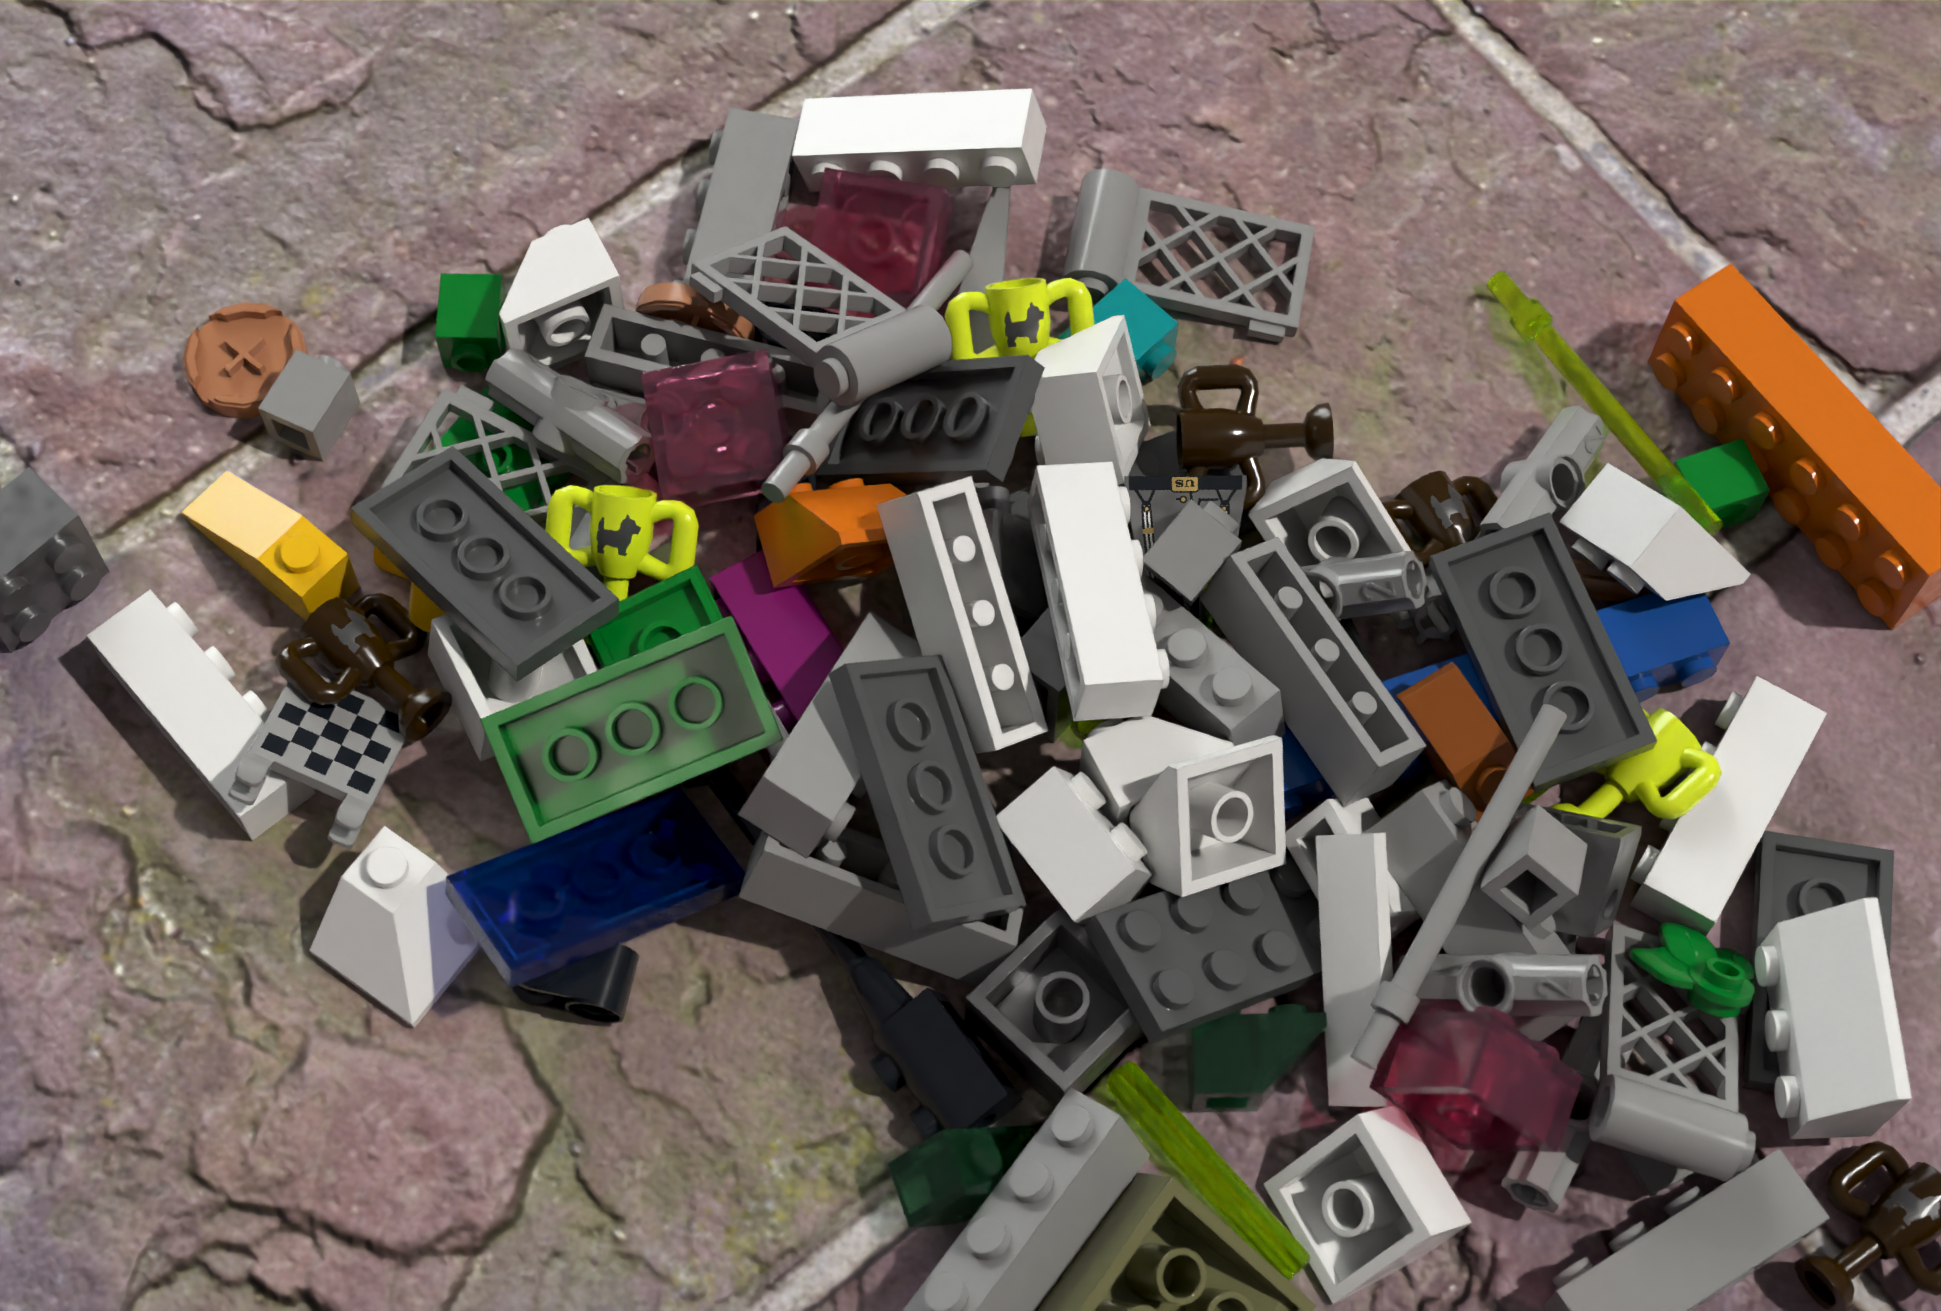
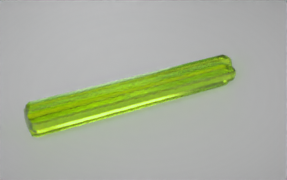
M1128 1061L1115 1070L1107 1080V1089L1250 1247L1288 1281L1295 1278L1307 1266L1310 1260L1308 1251L1136 1062Z

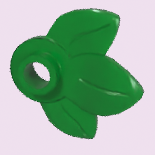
M1665 922L1660 925L1658 931L1662 947L1635 948L1630 951L1629 957L1655 978L1670 986L1688 989V1000L1696 1008L1707 1014L1721 1018L1736 1017L1741 1007L1748 1006L1754 996L1755 988L1751 982L1754 981L1755 971L1749 961L1731 948H1715L1704 934L1687 925Z

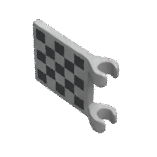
M321 676L328 683H335L334 681ZM287 682L250 750L240 762L235 773V781L229 790L228 796L251 806L256 801L270 770L280 773L343 801L337 811L335 822L327 838L335 844L351 849L406 741L399 732V710L354 690L347 698L337 704L320 706L310 702Z

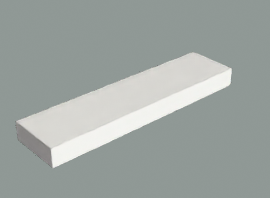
M1386 833L1315 836L1329 1106L1388 1107L1399 1104L1396 1032L1375 1070L1358 1063L1350 1057L1375 1012V1009L1371 1007L1374 997L1383 981L1391 982L1393 979Z

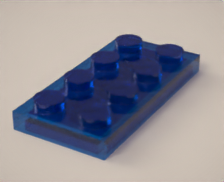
M679 787L534 844L524 846L446 876L445 894L511 988L740 894L745 871Z

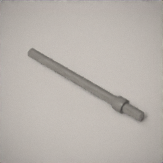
M954 251L906 310L919 305H927L938 311L973 268L974 262L972 257L965 251ZM865 399L850 406H840L831 401L809 429H800L784 447V459L761 487L763 494L772 502H783L804 475L813 474L827 458L830 452L828 445Z
M1543 704L1392 981H1383L1371 1003V1007L1375 1009V1012L1350 1056L1358 1063L1375 1070L1399 1024L1407 1025L1420 1002L1419 998L1415 996L1567 719V715L1560 709L1549 704Z

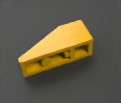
M228 471L182 511L183 517L305 621L326 601L335 597H342L347 600L360 587L348 553L304 516Z

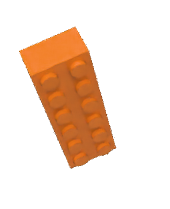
M1731 263L1675 299L1648 359V363L1652 366L1657 380L1666 389L1674 390L1692 410L1697 424L1706 433L1714 434L1722 444L1743 438L1770 489L1768 495L1773 499L1778 513L1784 520L1795 524L1815 545V550L1821 561L1829 568L1837 570L1855 589L1859 601L1869 613L1880 617L1893 630L1941 596V487Z

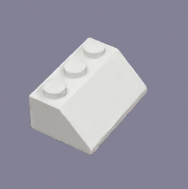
M1862 898L1777 923L1761 943V946H1758L1756 949L1755 973L1761 987L1767 986L1770 1011L1765 1016L1764 1030L1768 1049L1771 1052H1777L1780 1076L1776 1079L1774 1089L1778 1115L1781 1118H1787L1790 1139L1872 1136L1912 1099L1878 898Z

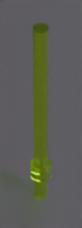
M1505 271L1494 274L1488 280L1487 288L1510 314L1509 323L1525 341H1533L1594 413L1601 417L1606 427L1668 499L1681 506L1711 536L1715 535L1723 526L1721 519L1551 325L1553 317L1538 299H1529Z

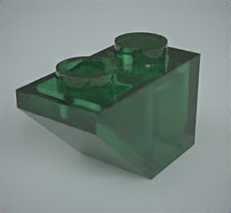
M1283 1004L1268 1009V1013L1241 1014V1010L1187 1030L1185 1036L1190 1113L1258 1111L1319 1046L1327 1027L1326 1012L1308 1013L1306 1006Z
M1033 1125L941 1130L887 1163L909 1228L953 1225L972 1219L1036 1134Z

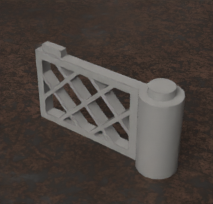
M1093 170L1086 173L1081 181L1062 279L1072 278L1083 282L1091 294L1092 306H1094L1126 278L1159 307L1248 326L1247 336L1282 343L1284 335L1295 337L1298 330L1315 227L1140 188L1135 179L1117 170ZM1149 210L1173 215L1183 229L1161 240L1147 222ZM1215 225L1227 227L1234 232L1241 242L1219 253L1203 232ZM1272 238L1298 243L1296 257L1278 267L1262 247V244ZM1191 239L1207 261L1185 272L1169 250ZM1144 240L1149 248L1141 251ZM1249 252L1265 274L1244 286L1227 263ZM1155 258L1159 259L1173 278V280L1161 287L1135 281L1138 267ZM1216 271L1232 293L1220 300L1204 297L1194 282ZM1293 273L1292 282L1290 283L1286 276ZM1274 284L1288 302L1286 315L1263 310L1252 295Z
M787 226L693 262L691 265L689 280L691 288L712 303L722 301L814 368V379L821 393L840 406H850L940 366L950 358L952 337L949 327L934 308L927 305H919L906 310ZM784 251L797 261L767 257ZM735 273L753 275L754 277L753 280L728 278L724 274ZM761 276L798 280V284L791 285L761 281ZM805 281L831 284L839 290L804 285ZM760 301L794 304L795 309L767 307ZM802 305L838 309L839 315L801 310ZM846 310L873 313L877 317L846 316ZM801 330L835 335L816 342Z
M463 385L460 386L457 393L446 388L442 390L381 486V489L412 471V469L419 467L454 446L463 456L482 452L490 477L488 479L501 491H503V488L537 480L545 506L524 511L535 522L543 521L547 518V507L551 494L546 477L570 472L588 481L585 488L593 492L594 487L599 485L633 486L651 490L657 493V501L663 500V497L658 492V483L650 475L644 473L633 485L620 484L582 457L560 452L541 442L532 432L493 413L494 401ZM450 411L472 422L478 439L442 447L438 429ZM484 429L488 430L494 435L486 436ZM432 440L434 450L424 452ZM515 444L528 451L533 467L498 475L490 450ZM539 457L549 461L550 463L541 465ZM577 505L573 506L569 544L573 550L591 545L589 533L591 514ZM596 566L585 567L602 584L604 583V576L599 574Z
M1613 923L1605 937L1604 969L1607 975L1608 995L1604 999L1602 1008L1599 1089L1590 1115L1589 1136L1592 1141L1722 1181H1729L1736 1171L1744 1172L1748 1168L1756 1145L1755 1133L1748 1130L1746 1116L1738 1113V1015L1733 1018H1721L1707 1014L1696 1008L1688 1000V989L1671 986L1688 1005L1679 1011L1673 1012L1654 990V988L1665 983L1651 974L1642 977L1625 958V951L1630 952L1631 949L1662 947L1660 937ZM1636 998L1656 1022L1641 1028L1623 1008V1003ZM1749 1005L1741 1007L1739 1013L1744 1015L1748 1010ZM1699 1017L1717 1037V1043L1706 1048L1685 1023ZM1667 1033L1688 1057L1673 1064L1652 1039ZM1634 1048L1655 1073L1646 1076L1621 1068V1054ZM1698 1068L1717 1089V1097L1698 1092L1683 1075Z

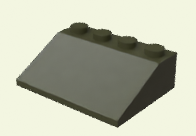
M1137 1173L1037 1311H1313L1316 1305L1172 1176Z

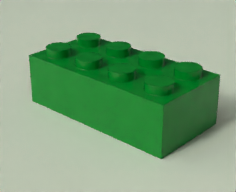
M732 615L480 719L532 844L783 741V736Z

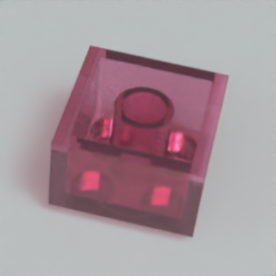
M825 167L811 244L907 309L942 267L955 198L942 187ZM805 281L804 285L839 290L831 284Z
M767 349L641 373L661 497L664 500L682 501L689 507L763 493L761 489L763 483L784 459L783 449L790 441L777 366Z
M1478 1006L1474 1009V1012H1450L1440 1008H1429L1426 1013L1413 1014L1407 1025L1399 1024L1376 1067L1369 1088L1460 1150L1558 1152L1583 1076L1560 1061V1053L1555 1048L1546 1043L1532 1040L1514 1027V1019L1498 1009Z

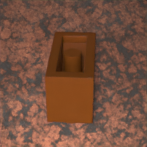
M1450 662L1399 693L1396 697L1407 719L1427 745L1423 750L1439 782L1447 779L1452 787L1461 790L1470 799L1477 813L1476 821L1478 823L1516 753L1509 739L1459 668L1453 662ZM1531 785L1529 786L1523 799L1534 793V790Z

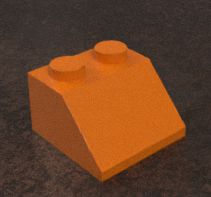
M861 478L840 481L825 490L813 491L810 483L796 484L783 502H773L754 515L773 587L872 577L894 566L877 504L906 496V494L891 483L864 486L863 479Z

